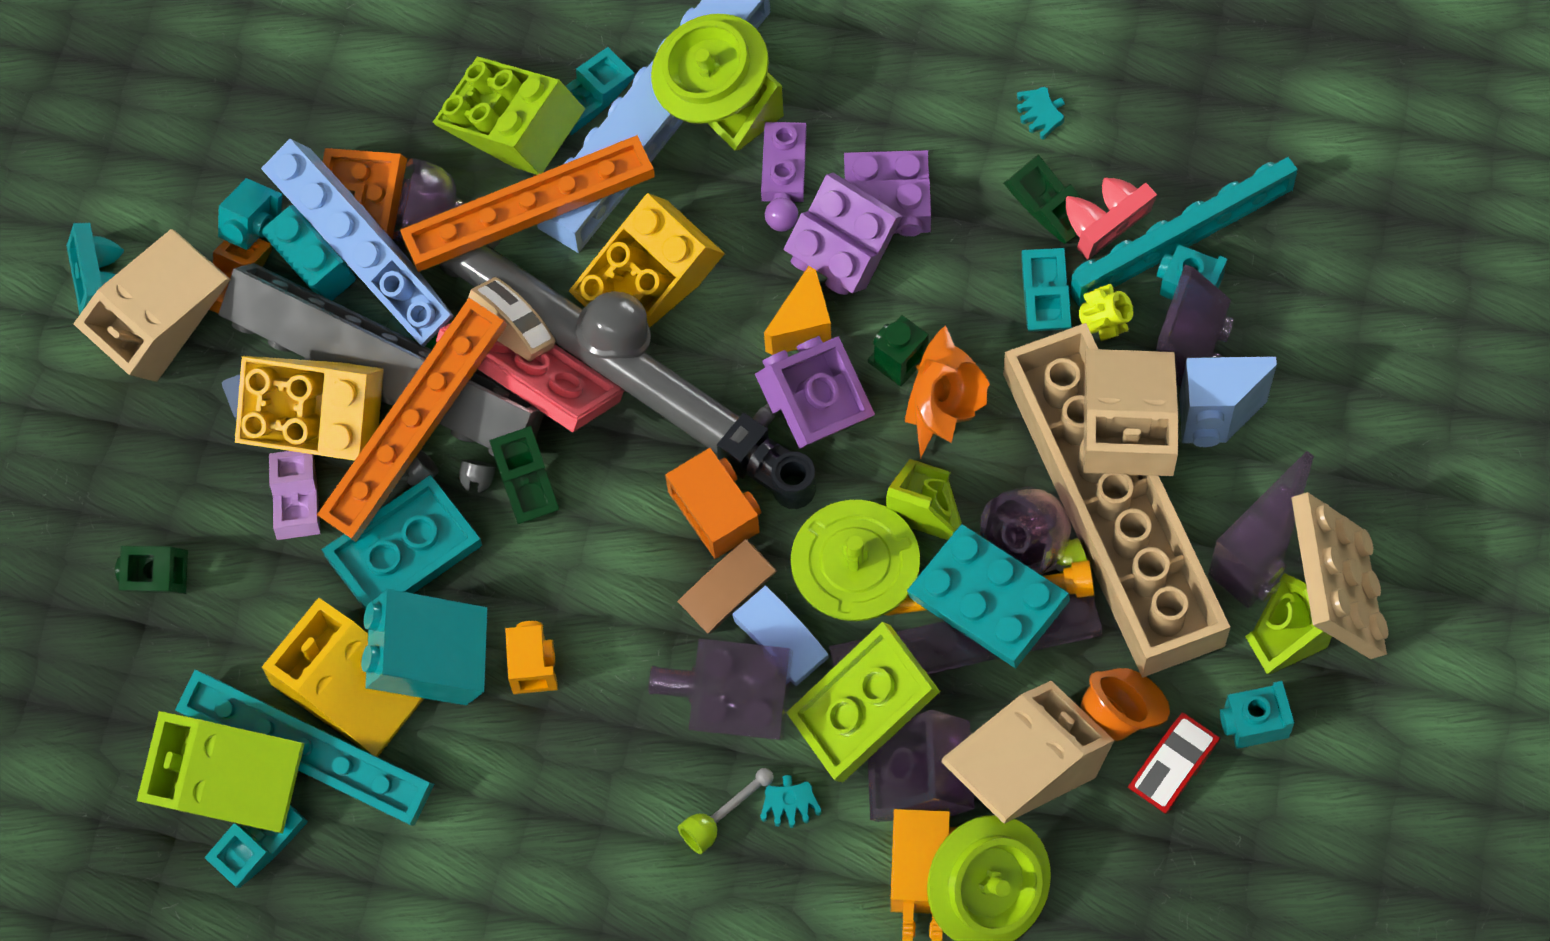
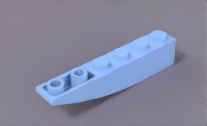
M289 139L261 168L421 346L424 347L452 319L453 314L420 272H417L412 262L310 148Z

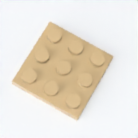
M1308 492L1291 497L1313 625L1369 659L1387 655L1384 639L1388 638V627L1385 618L1379 612L1377 597L1381 594V587L1371 567L1369 555L1373 554V543L1369 533Z

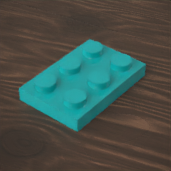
M429 475L378 510L357 542L343 534L321 550L325 558L366 610L367 605L386 589L415 593L480 548L482 542L437 482Z
M963 524L958 527L907 590L910 599L1015 669L1070 602L1068 592Z

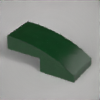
M1039 154L1003 183L1021 205L1063 244L1067 243L1077 234L1067 216L1066 197L1072 196L1081 199L1082 197L1071 184L1065 187Z
M531 426L489 440L517 524L558 511L559 507Z

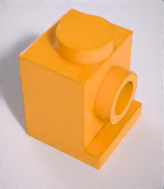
M524 621L517 624L516 627L505 628L508 680L513 694L558 690L553 668L555 666L553 639L545 640L543 624L538 621Z

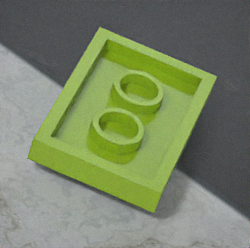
M881 622L786 713L832 778L843 783L939 694L940 690L892 626Z

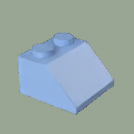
M1276 357L1187 358L1179 394L1182 443H1193L1198 447H1212L1219 443H1226L1267 403L1277 365Z

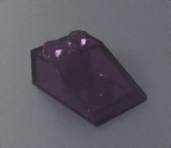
M1308 451L1216 541L1208 575L1248 609L1259 598L1263 602L1267 601L1281 585L1278 577L1287 566L1283 561L1295 524L1291 497L1304 493L1314 458Z

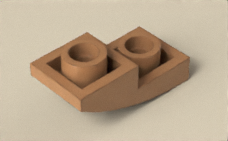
M745 539L707 572L677 602L707 634H711L743 602H747L777 570L748 539Z

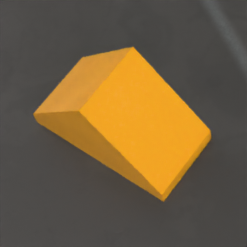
M810 266L801 276L764 332L765 352L771 355L783 350L787 352L797 350L796 346L817 336H820L822 342L831 340V321L816 270Z

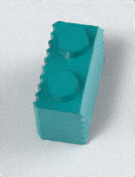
M294 205L287 207L263 228L262 234L313 292L332 301L355 282L356 276L347 264Z

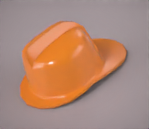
M1117 668L1102 672L1097 671L1090 675V686L1082 697L1081 709L1114 741L1123 740L1140 729L1159 726L1168 720L1170 708L1165 695L1152 680L1147 677L1142 678L1139 672L1129 668Z

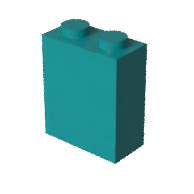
M386 589L367 605L364 614V627L368 629V645L364 649L361 661L362 671L366 672V689L460 705H468L484 693L487 607Z

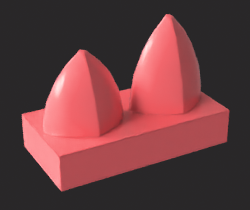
M1104 178L1102 194L1105 204L1109 209L1107 213L1085 199L1072 196L1066 197L1067 216L1071 226L1080 237L1077 249L1087 260L1151 212L1157 194L1147 183L1136 188L1131 183L1121 179Z

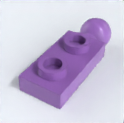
M765 122L761 198L762 201H771L765 210V220L776 231H787L795 226L798 220V209L793 202H804L806 123Z

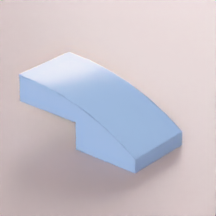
M766 586L732 614L734 622L765 651L766 658L795 686H798L829 658L826 650L811 632Z

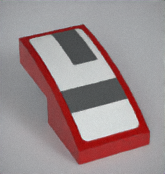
M1182 712L1127 788L1163 813L1168 814L1192 777L1198 774L1221 738Z

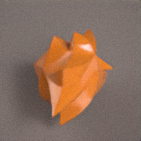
M946 325L939 330L928 344L921 363L916 365L918 374L905 416L906 423L917 425L920 459L934 434L952 443L956 423L970 421L975 417V411L987 405V389L990 383L986 375L964 351L955 347Z

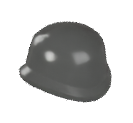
M618 291L603 293L591 301L580 313L575 330L576 339L581 348L594 357L604 359L639 357L648 349L651 339L647 314L642 303L634 296Z

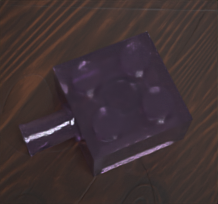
M699 639L696 666L692 667V671L659 668L657 666L651 667L649 694L689 698V703H691L689 730L783 741L793 650L782 647Z

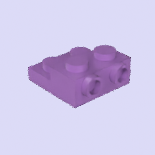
M928 150L844 153L845 180L902 215L894 233L902 236H916L920 233L931 232Z
M835 173L826 174L809 210L801 213L783 250L793 256L791 263L796 268L805 272L808 266L826 276L825 284L834 292L847 295L849 292L853 294L867 288L902 215Z
M820 336L812 338L796 346L799 353L790 357L786 350L778 352L762 360L765 368L755 373L772 413L782 410L799 449L875 415L839 336L826 342H822Z

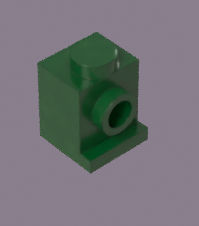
M901 315L895 322L884 325L877 333L873 341L874 352L868 358V363L901 387L917 370L916 365L921 363L924 352L929 344V334Z
M121 546L120 556L115 564V576L119 582V590L138 593L186 594L188 550L163 546ZM152 565H153V577H151V575H150V569H151Z

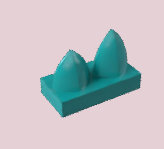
M73 223L66 245L79 315L96 291L116 275L112 272L99 271V268L115 262L124 253V249L115 242L101 236L92 235L90 223Z

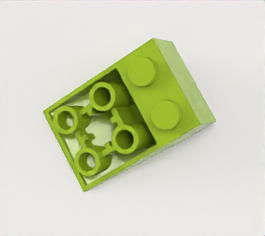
M477 56L472 65L467 68L465 75L453 93L444 102L433 123L514 168L538 175L544 172L585 111V108L559 79Z
M159 711L137 801L283 833L305 743Z

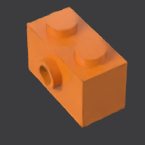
M711 448L665 474L668 493L714 559L735 548L745 539H750L760 532L758 515L761 514V509L757 501L749 491L741 492L735 483L738 478L731 464L725 457L719 460Z

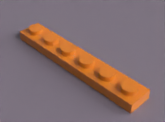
M638 135L400 229L401 235L417 272H420L654 178V168Z
M468 298L320 509L317 516L357 542L508 324L503 319L471 298Z

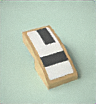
M494 277L470 290L468 298H471L508 324L497 341L528 361L554 348L556 340L541 317L516 291L502 280Z

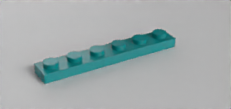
M1289 157L1276 164L1268 162L1258 168L1252 177L1241 183L1234 181L1227 184L1219 191L1217 196L1208 201L1192 203L1183 211L1182 215L1173 220L1157 222L1140 238L1134 241H1122L1107 256L1097 261L1091 259L1082 263L1072 274L1070 295L1080 307L1086 302L1083 296L1085 293L1108 284H1112L1113 288L1160 263L1165 253L1174 255L1178 244L1188 248L1293 190L1298 171L1297 167Z
M194 670L175 711L187 717L305 743L298 771L412 826H415L434 787V784L198 670Z

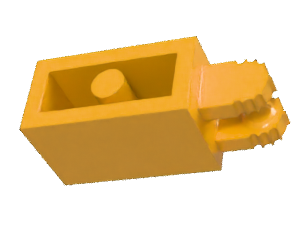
M894 809L891 912L903 913L902 941H913L915 937L916 922L913 920L914 913L932 914L927 896L929 870L940 845L958 828L949 827L950 811ZM932 915L929 937L932 941H942L943 931Z

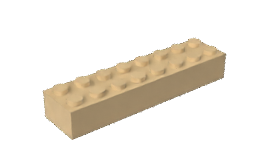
M1084 323L1005 352L1003 375L1143 678L1225 647L1230 625L1159 476L1083 473L1085 350L1098 349L1087 324Z

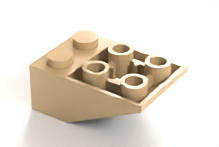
M170 229L101 286L76 319L74 325L127 374L158 382L231 279L180 234Z
M1086 349L1083 473L1173 476L1178 456V403L1174 352Z
M1049 681L1018 696L946 754L941 762L1005 824L1095 779L1114 739L1058 686Z

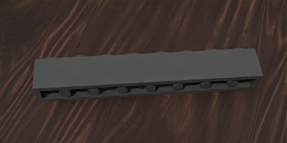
M255 263L233 269L231 280L229 281L218 314L232 321V327L247 334L256 333L268 339L267 343L271 347L284 352L293 351L305 357L304 360L342 362L384 368L381 401L390 405L395 404L432 351V349L426 346H421L418 342ZM475 371L439 424L451 429V434L459 440L477 442L489 448L488 452L494 456L489 440L531 426L536 439L545 414L495 380Z

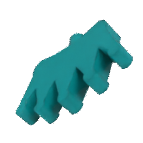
M1040 87L1036 90L1017 93L1019 101L1026 100L1022 104L1017 105V111L1019 113L1028 111L1020 119L1022 124L1033 122V124L1029 125L1030 133L1044 129L1040 132V138L1044 140L1055 128L1064 123V115L1057 108L1065 105L1062 98L1052 102L1049 97L1048 88Z
M785 775L782 777L783 787L770 785L766 787L765 801L760 815L763 822L767 821V815L771 809L775 818L774 823L777 827L781 825V818L784 812L789 821L790 828H794L796 825L795 817L797 810L806 824L809 822V806L815 810L816 815L822 814L821 808L812 792V786L807 781L793 786L792 776Z

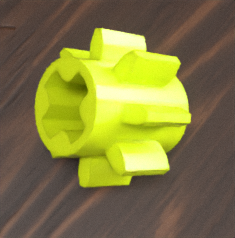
M1108 284L1083 295L1086 302L1080 307L1079 317L1082 324H1087L1091 334L1099 332L1100 340L1104 341L1129 330L1126 323L1131 321L1133 317V305L1127 294L1122 291L1114 292L1112 284Z

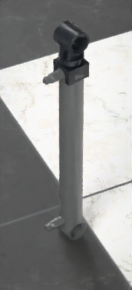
M503 238L439 264L440 269L445 274L451 277H460L473 287L494 277L502 280L536 311L549 328L557 345L612 381L702 445L711 448L718 455L719 460L725 457L737 476L742 479L746 475L771 491L775 500L781 506L788 509H799L808 505L814 498L816 482L815 468L812 461L806 455L799 452H790L768 438L767 427L776 415V413H772L768 403L761 407L753 418L745 413L739 417L646 353L634 358L615 359L597 358L588 354L577 342L575 332L577 320L582 309L494 250ZM790 476H799L804 480L795 486L783 482Z

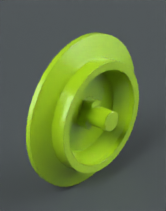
M709 14L689 20L675 29L664 40L656 53L651 71L654 94L668 113L686 122L712 123L731 117L744 109L756 97L764 84L769 65L766 44L761 34L752 24L734 15Z
M866 500L840 501L818 510L806 520L798 531L791 551L792 575L802 596L820 612L833 618L847 621L874 619L898 607L907 598V590L917 579L920 568L919 546L909 525L893 510L886 508L884 505Z
M985 815L960 825L940 845L929 870L927 896L931 913L938 926L954 941H1014L1019 938L1037 920L1048 897L1051 871L1046 849L1037 834L1030 827L1016 819L1004 824L996 815Z

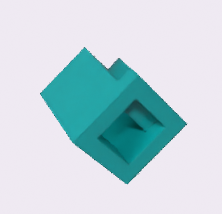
M245 178L219 205L218 237L248 250L259 237H265L262 234L263 228L282 212V193Z
M1178 244L1174 255L1165 253L1157 272V277L1162 278L1160 295L1208 313L1224 278L1227 258L1219 256L1216 259Z
M1282 681L1273 682L1272 686L1230 694L1227 696L1224 708L1220 709L1223 731L1226 736H1233L1236 749L1287 739L1290 737L1294 726L1293 716ZM1261 708L1264 715L1254 717L1249 711Z

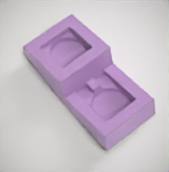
M294 451L270 453L269 483L273 495V529L276 539L282 540L320 534V517L317 516L319 512V499L314 454Z

